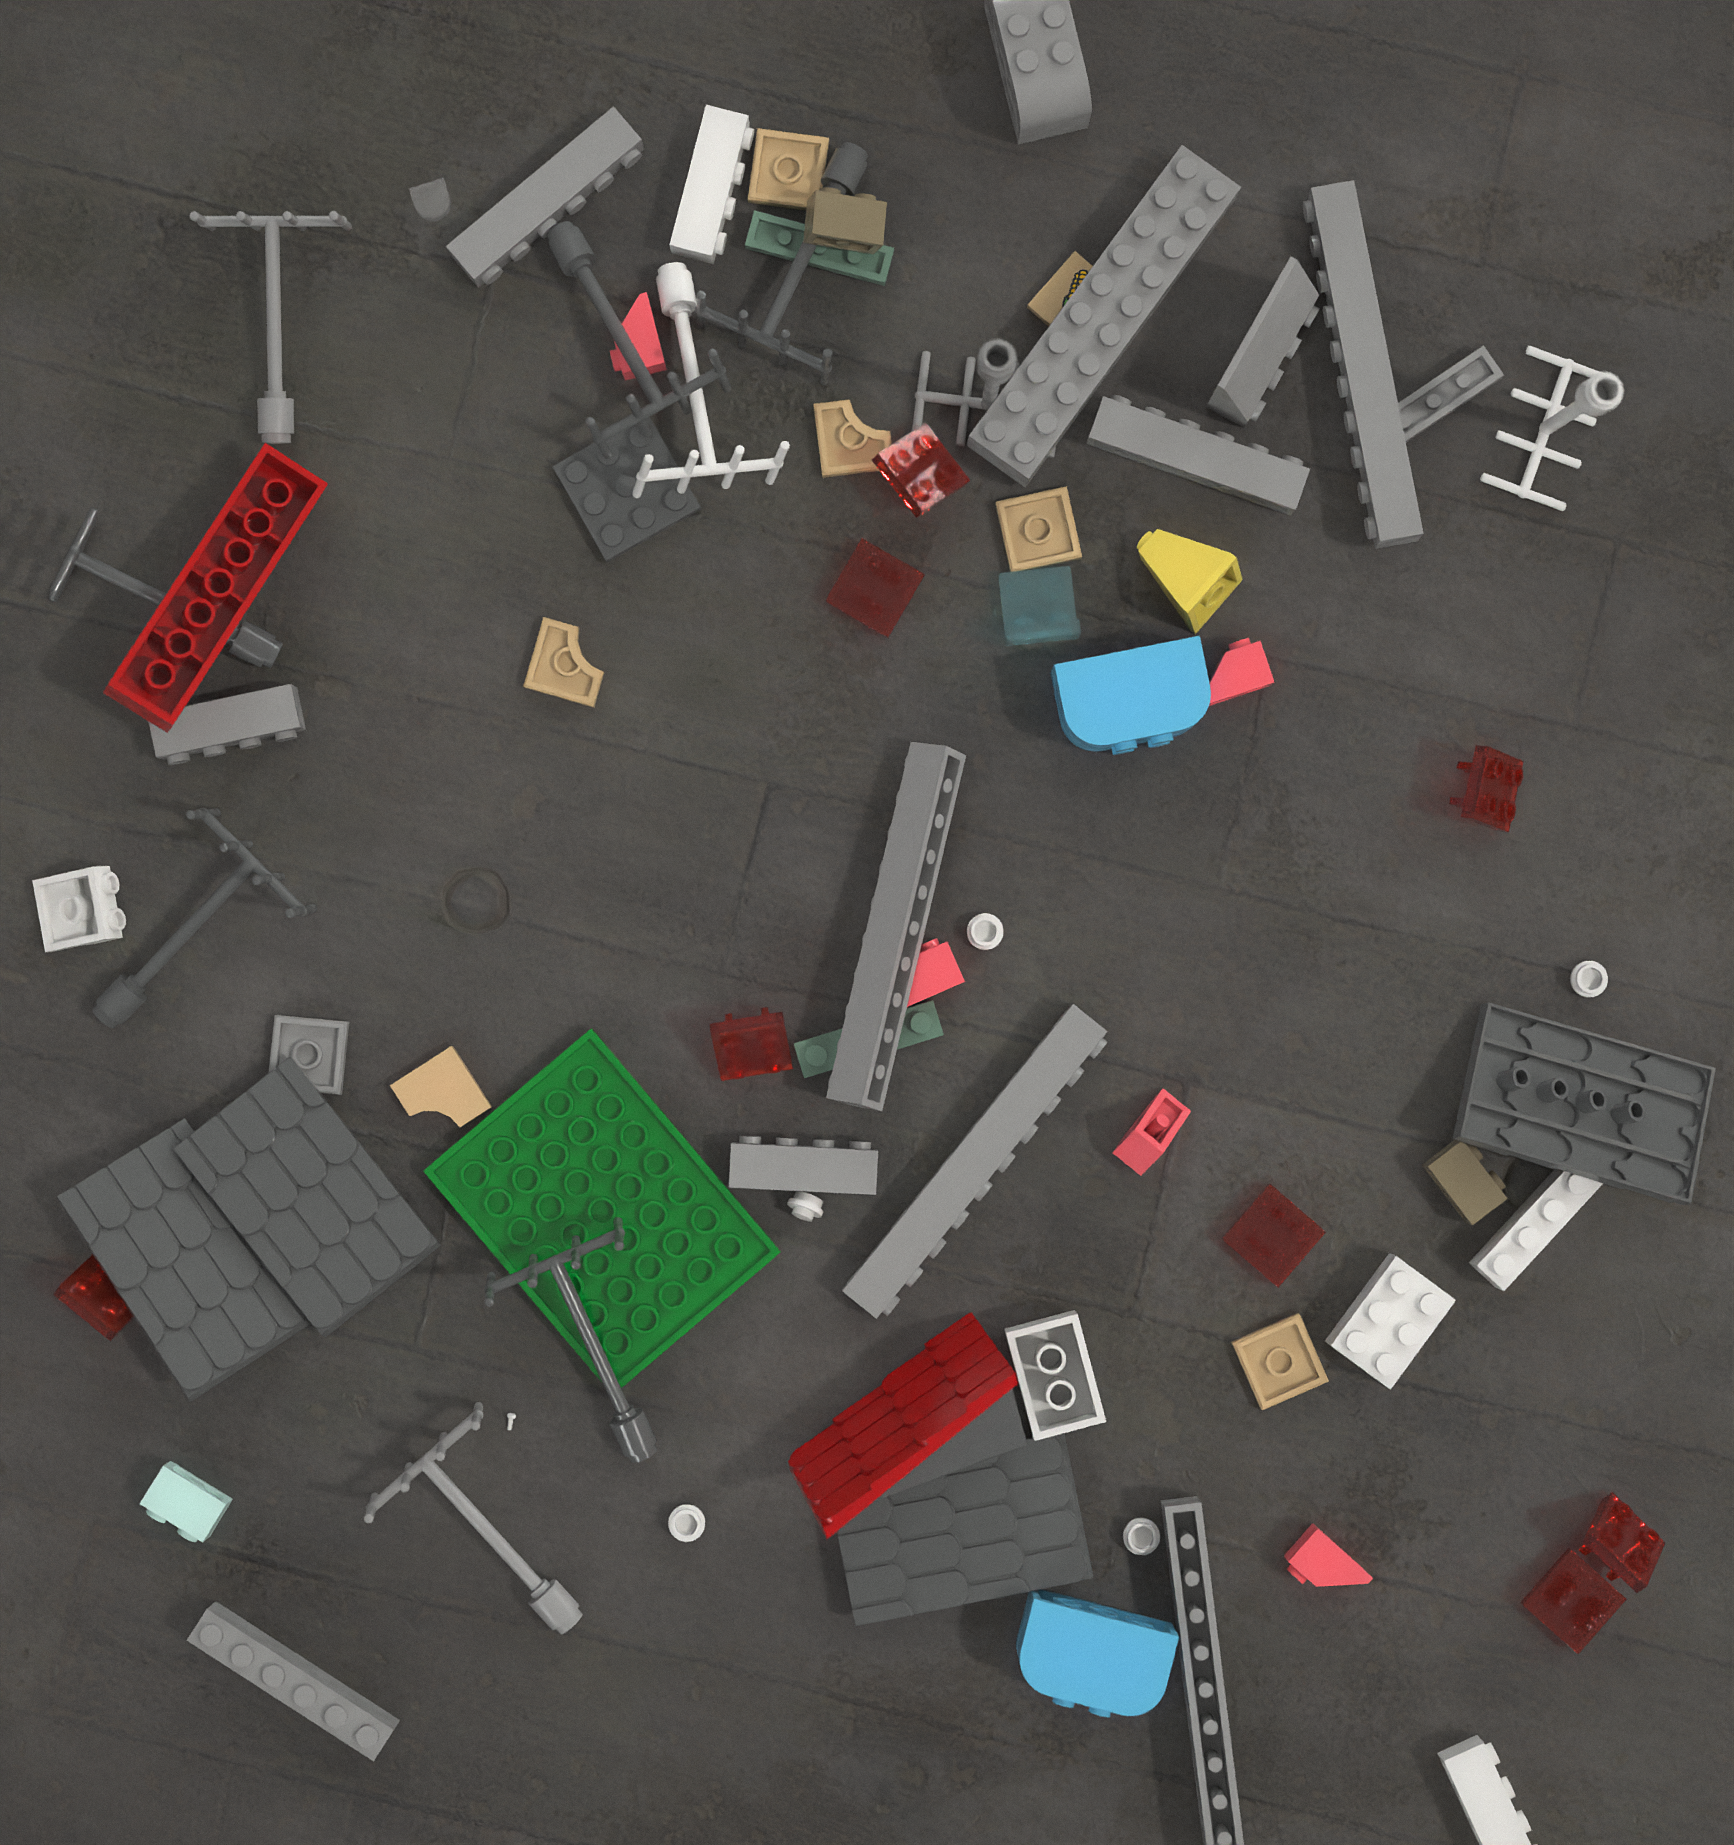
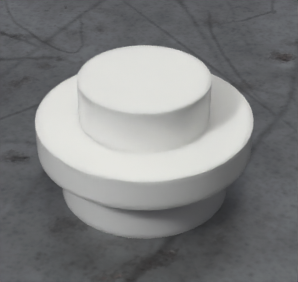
M987 913L979 914L969 922L967 937L974 947L981 950H989L996 947L1002 940L1003 926L994 915Z
M1584 961L1573 968L1570 982L1577 994L1583 997H1595L1605 990L1608 976L1601 964L1594 961Z
M796 1191L794 1198H789L787 1205L793 1209L791 1214L795 1217L810 1222L813 1220V1217H822L823 1210L821 1207L823 1201L820 1198L802 1191Z
M680 1505L672 1511L669 1517V1530L680 1541H694L704 1531L705 1517L702 1511L694 1505Z
M1135 1518L1125 1526L1123 1541L1132 1553L1147 1555L1157 1548L1160 1541V1533L1155 1523L1151 1520Z

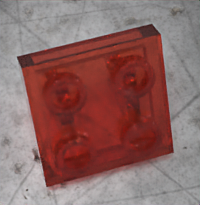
M926 423L885 448L872 459V462L916 518L964 488L971 481Z
M861 538L825 603L889 639L925 574Z
M1476 745L1472 762L1458 761L1456 769L1470 773L1465 798L1450 797L1449 804L1463 808L1462 818L1496 831L1509 832L1510 824L1516 814L1515 800L1518 787L1523 780L1522 767L1524 761L1489 746Z
M768 1007L761 1008L762 1015L733 1020L732 1013L725 1014V1021L710 1023L711 1038L721 1081L793 1069L783 1012L769 1014Z
M1268 1184L1221 1239L1279 1288L1326 1232L1275 1187Z
M93 1254L64 1280L53 1294L109 1341H112L134 1319Z
M1612 1492L1602 1499L1583 1540L1585 1544L1579 1551L1584 1556L1594 1552L1612 1569L1606 1574L1610 1581L1620 1577L1638 1593L1648 1586L1665 1542L1655 1530L1648 1527L1633 1512L1628 1504L1622 1502Z
M1568 1548L1520 1603L1579 1654L1627 1599L1574 1551Z

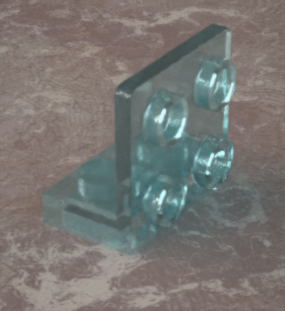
M1069 566L999 574L1005 646L1079 638L1081 634L1079 619H1076L1072 574Z

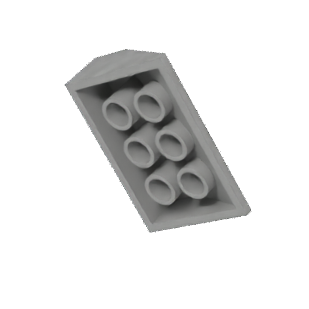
M1289 258L1206 406L1208 409L1242 428L1245 427L1249 419L1254 422L1257 421L1266 405V402L1260 400L1266 388L1272 391L1275 389L1284 371L1278 368L1285 356L1292 359L1302 341L1296 335L1302 325L1310 327L1319 311V308L1314 306L1319 294L1297 259Z

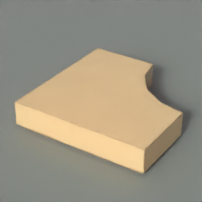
M850 399L814 404L822 478L894 469L890 431L875 430L863 424L855 415Z
M543 617L523 687L594 708L604 672L591 666L582 656L578 643L579 627Z
M454 1046L447 1048L390 1085L409 1116L423 1111H438L451 1117L459 1127H462L492 1108Z

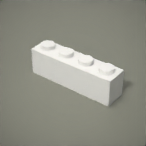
M706 105L670 241L672 254L714 264L716 254H723L727 239V233L722 232L725 219H732L736 205V198H732L731 195L734 184L741 185L745 170V164L740 163L743 149L750 150L754 136V129L749 128L748 115Z
M1560 1169L1554 1170L1469 1263L1495 1288L1505 1291L1603 1183Z
M1475 1735L1437 1753L1479 1845H1531L1526 1835L1527 1832L1531 1831L1530 1825L1523 1811L1519 1810L1516 1812L1510 1799L1516 1797L1507 1777L1500 1778L1495 1765L1499 1764L1500 1760L1491 1742L1485 1744L1478 1735Z

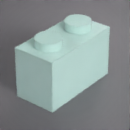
M170 1461L162 1466L140 1504L147 1508V1515L161 1523H165L167 1520L178 1527L177 1532L191 1542H197V1540L204 1542L211 1536L233 1499Z

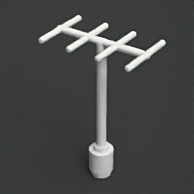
M672 262L658 269L656 283L662 313L675 320L686 383L700 376L689 317L691 312L695 311L697 301L691 272L687 270L684 263ZM700 388L689 394L702 465H696L699 452L692 450L685 467L650 470L653 456L647 454L643 459L640 471L636 475L637 480L632 495L635 498L641 497L645 483L648 481L678 478L681 479L677 491L683 494L691 477L725 474L721 486L724 489H728L735 473L769 470L765 481L771 485L774 483L779 469L784 464L783 460L790 445L787 441H782L775 458L741 461L744 447L738 445L730 462L716 463L703 390Z
M1528 346L1526 349L1527 355L1562 367L1550 401L1513 388L1511 391V397L1547 410L1543 422L1539 426L1540 431L1535 443L1500 430L1496 433V439L1532 452L1520 486L1486 473L1482 474L1480 480L1517 494L1520 498H1528L1564 511L1566 508L1565 502L1530 490L1542 456L1579 469L1581 466V460L1546 448L1549 435L1572 420L1593 427L1596 424V418L1594 417L1605 414L1619 404L1623 396V387L1620 380L1611 373L1599 372L1575 363L1572 359H1564L1538 348ZM1572 371L1589 377L1578 387L1575 396L1576 401L1567 407L1560 405Z

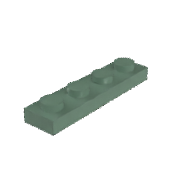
M754 210L745 242V249L793 261L804 240L805 224ZM817 245L808 266L885 286L895 248L883 245L875 254H868Z
M933 1000L906 1009L897 1049L944 1035ZM842 1029L793 1043L804 1078L833 1070L837 1054V1044L841 1037Z

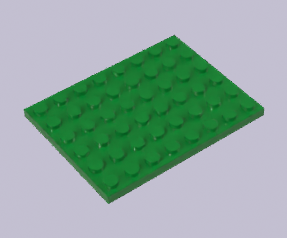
M593 1028L588 1030L423 1171L510 1274L529 1267V1256L531 1254L538 1256V1262L570 1249L573 1236H579L582 1244L614 1230V1219L616 1217L622 1219L625 1236L624 1248L621 1251L616 1250L614 1242L582 1255L579 1269H573L571 1261L564 1263L621 1388L781 1253L777 1245ZM548 1270L538 1274L537 1286L535 1288L528 1286V1279L518 1283L601 1381L551 1271Z

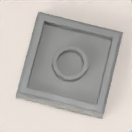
M275 1015L269 1073L287 1058L291 1057L320 1093L342 1095L349 1022Z

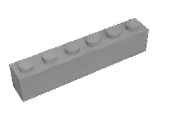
M613 106L446 246L450 255L478 288L483 283H486V285L493 283L503 273L501 268L512 259L514 262L522 259L530 251L531 247L529 245L538 237L546 238L550 229L557 225V222L567 213L570 215L577 213L586 204L585 198L595 190L601 192L607 188L614 180L613 175L622 167L628 169L637 163L642 157L641 151L644 150L642 139Z
M1111 395L1110 398L1103 396L1086 444L1290 516L1296 511L1310 471L1309 468L1302 466V460L1288 455H1283L1282 459L1268 454L1269 449L1255 443H1248V446L1235 443L1233 436L1221 431H1214L1213 434L1199 430V424L1187 419H1180L1179 422L1165 418V412L1153 407H1145V410L1131 406L1132 402L1122 396Z
M216 1601L206 1609L187 1639L194 1646L372 1761L376 1759L400 1721Z

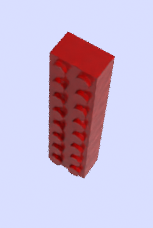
M264 443L107 684L103 693L168 733L328 483L267 443Z

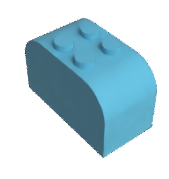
M1200 636L1055 664L1050 672L1062 730L1074 745L1087 751L1112 749L1113 755H1119L1134 751L1137 748V744L1147 742L1149 748L1168 745L1170 741L1174 740L1173 737L1187 732L1204 716L1211 698L1210 683Z
M1039 1589L1028 1593L1017 1635L1016 1649L1020 1667L1026 1681L1039 1693L1053 1697L1052 1702L1069 1708H1073L1075 1703L1089 1707V1712L1103 1717H1110L1111 1713L1136 1716L1154 1708L1163 1697L1179 1635L1170 1622Z

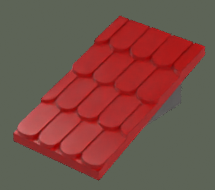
M972 1312L926 1342L923 1351L888 1374L883 1379L882 1385L834 1417L831 1426L791 1454L790 1460H788L790 1471L826 1539L876 1500L1027 1445L1012 1389L1018 1384L1015 1371L1009 1366L1007 1360Z

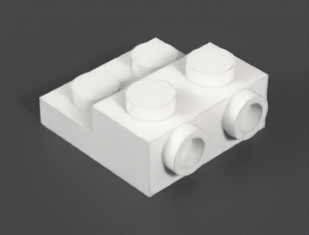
M94 866L32 880L45 952H55L123 938L121 930L126 925V918L123 911L117 908L115 893L119 890V880L111 872L110 866Z

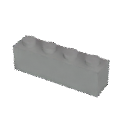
M292 684L185 706L168 733L149 722L156 758L168 760V765L190 761L189 755L203 752L204 757L222 755L226 753L225 747L239 745L240 749L259 747L262 745V739L275 737L276 742L297 738L296 732L306 730L298 689Z
M739 1136V1142L731 1143L729 1188L876 1195L878 1149H871V1142L849 1141V1148L834 1147L835 1140L813 1139L812 1146L798 1145L797 1138L776 1137V1144H761V1137Z

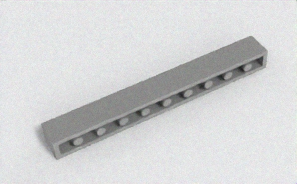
M1351 180L1312 187L1307 201H1303V214L1305 222H1311L1314 234L1309 238L1310 250L1313 258L1318 257L1320 271L1316 272L1318 290L1320 293L1325 292L1327 306H1323V316L1326 327H1332L1334 341H1330L1333 363L1339 362L1341 376H1337V388L1340 398H1346L1348 411L1344 412V424L1346 432L1353 434L1355 444L1354 447H1351L1350 452L1354 469L1359 468L1362 482L1357 484L1359 500L1361 504L1366 503L1369 516L1364 519L1366 536L1368 540L1373 539L1375 549L1419 541L1424 533L1355 182Z
M911 742L905 759L904 773L896 796V806L892 823L888 830L884 857L879 867V878L874 897L871 901V911L866 932L862 939L863 945L858 966L854 972L853 987L845 1010L846 1016L841 1037L837 1044L833 1071L828 1081L826 1098L843 1104L877 1111L883 1110L966 755L948 746Z
M1071 1004L844 1285L842 1291L876 1319L881 1313L888 1316L900 1301V1298L896 1296L904 1284L911 1287L924 1271L919 1267L928 1255L934 1259L944 1247L946 1241L942 1237L948 1229L952 1227L957 1230L970 1214L965 1208L973 1198L980 1201L993 1184L988 1181L996 1170L1003 1173L1013 1161L1015 1155L1011 1151L1018 1142L1021 1141L1026 1144L1039 1128L1034 1124L1042 1113L1048 1116L1059 1104L1061 1098L1057 1094L1063 1086L1067 1084L1072 1087L1083 1074L1084 1070L1080 1065L1088 1055L1094 1059L1104 1048L1107 1041L1103 1037L1108 1031L1077 1006Z
M1197 1496L1160 1500L1176 1630L1179 1635L1178 1646L1203 1845H1244L1202 1504Z

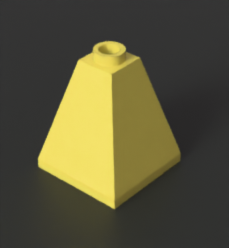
M1159 529L1154 533L1151 531L1147 532L1137 544L1141 560L1187 627L1194 634L1201 629L1243 580L1237 558L1230 552Z

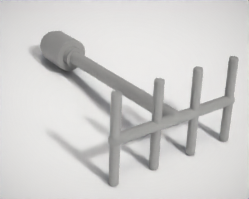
M193 211L190 213V219L200 227H205L210 231L216 230V227H250L255 231L265 227L268 391H264V398H257L258 434H262V443L289 444L291 443V434H294V399L286 398V391H283L279 227H296L301 231L306 230L307 227H342L344 230L349 231L352 228V224L347 221L346 217L339 215L335 211H331L329 216H295L289 211H285L282 216H248L242 211H239L236 216H202Z
M1001 339L990 340L979 351L977 372L980 378L985 381L982 398L971 397L976 361L974 357H967L962 396L926 391L931 353L928 351L922 352L917 392L915 393L916 402L911 433L912 440H920L924 403L931 402L961 406L956 445H965L969 408L987 411L997 398L1000 384L1011 379L1020 367V364L1016 363V352L1007 341ZM1056 446L1048 456L1049 458L1055 457Z
M476 1402L473 1413L450 1433L442 1432L438 1443L414 1464L411 1462L406 1463L403 1474L380 1494L374 1492L370 1495L369 1503L366 1505L364 1520L366 1523H371L375 1512L400 1490L407 1492L411 1480L423 1471L531 1590L529 1594L532 1598L528 1604L552 1630L556 1629L560 1634H564L582 1617L583 1614L578 1609L579 1604L556 1579H552L549 1582L546 1579L541 1580L434 1462L435 1459L438 1461L444 1460L446 1450L471 1428L473 1430L480 1428L481 1419L483 1418V1404Z

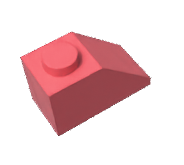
M647 292L641 293L622 325L650 374L665 371L667 368ZM615 343L616 349L609 351L614 371L622 370L625 381L634 379L633 372Z
M1246 638L1228 645L1230 651L1222 655L1209 680L1211 689L1209 706L1269 687L1274 683L1261 641L1251 644L1250 639Z
M936 938L921 945L907 1007L965 982L948 942L940 944Z
M1162 1088L1123 1136L1113 1154L1141 1176L1164 1153L1191 1111Z
M1313 1523L1284 1555L1290 1563L1287 1570L1302 1584L1308 1579L1316 1587L1369 1584L1373 1579L1365 1569Z

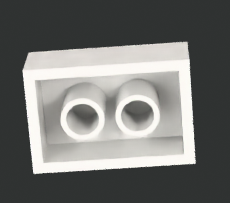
M1389 1253L1325 1342L1391 1390L1456 1300L1400 1258Z
M1075 1310L1004 1329L1034 1441L1106 1422L1080 1321Z

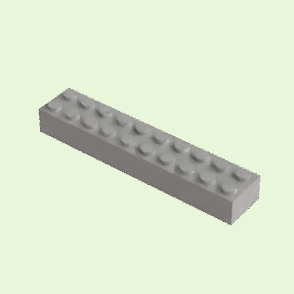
M1181 145L968 437L967 446L1026 488L1233 204L1241 186Z

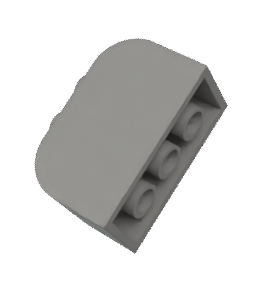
M985 0L984 8L1018 145L1088 128L1092 114L1090 87L1069 0Z

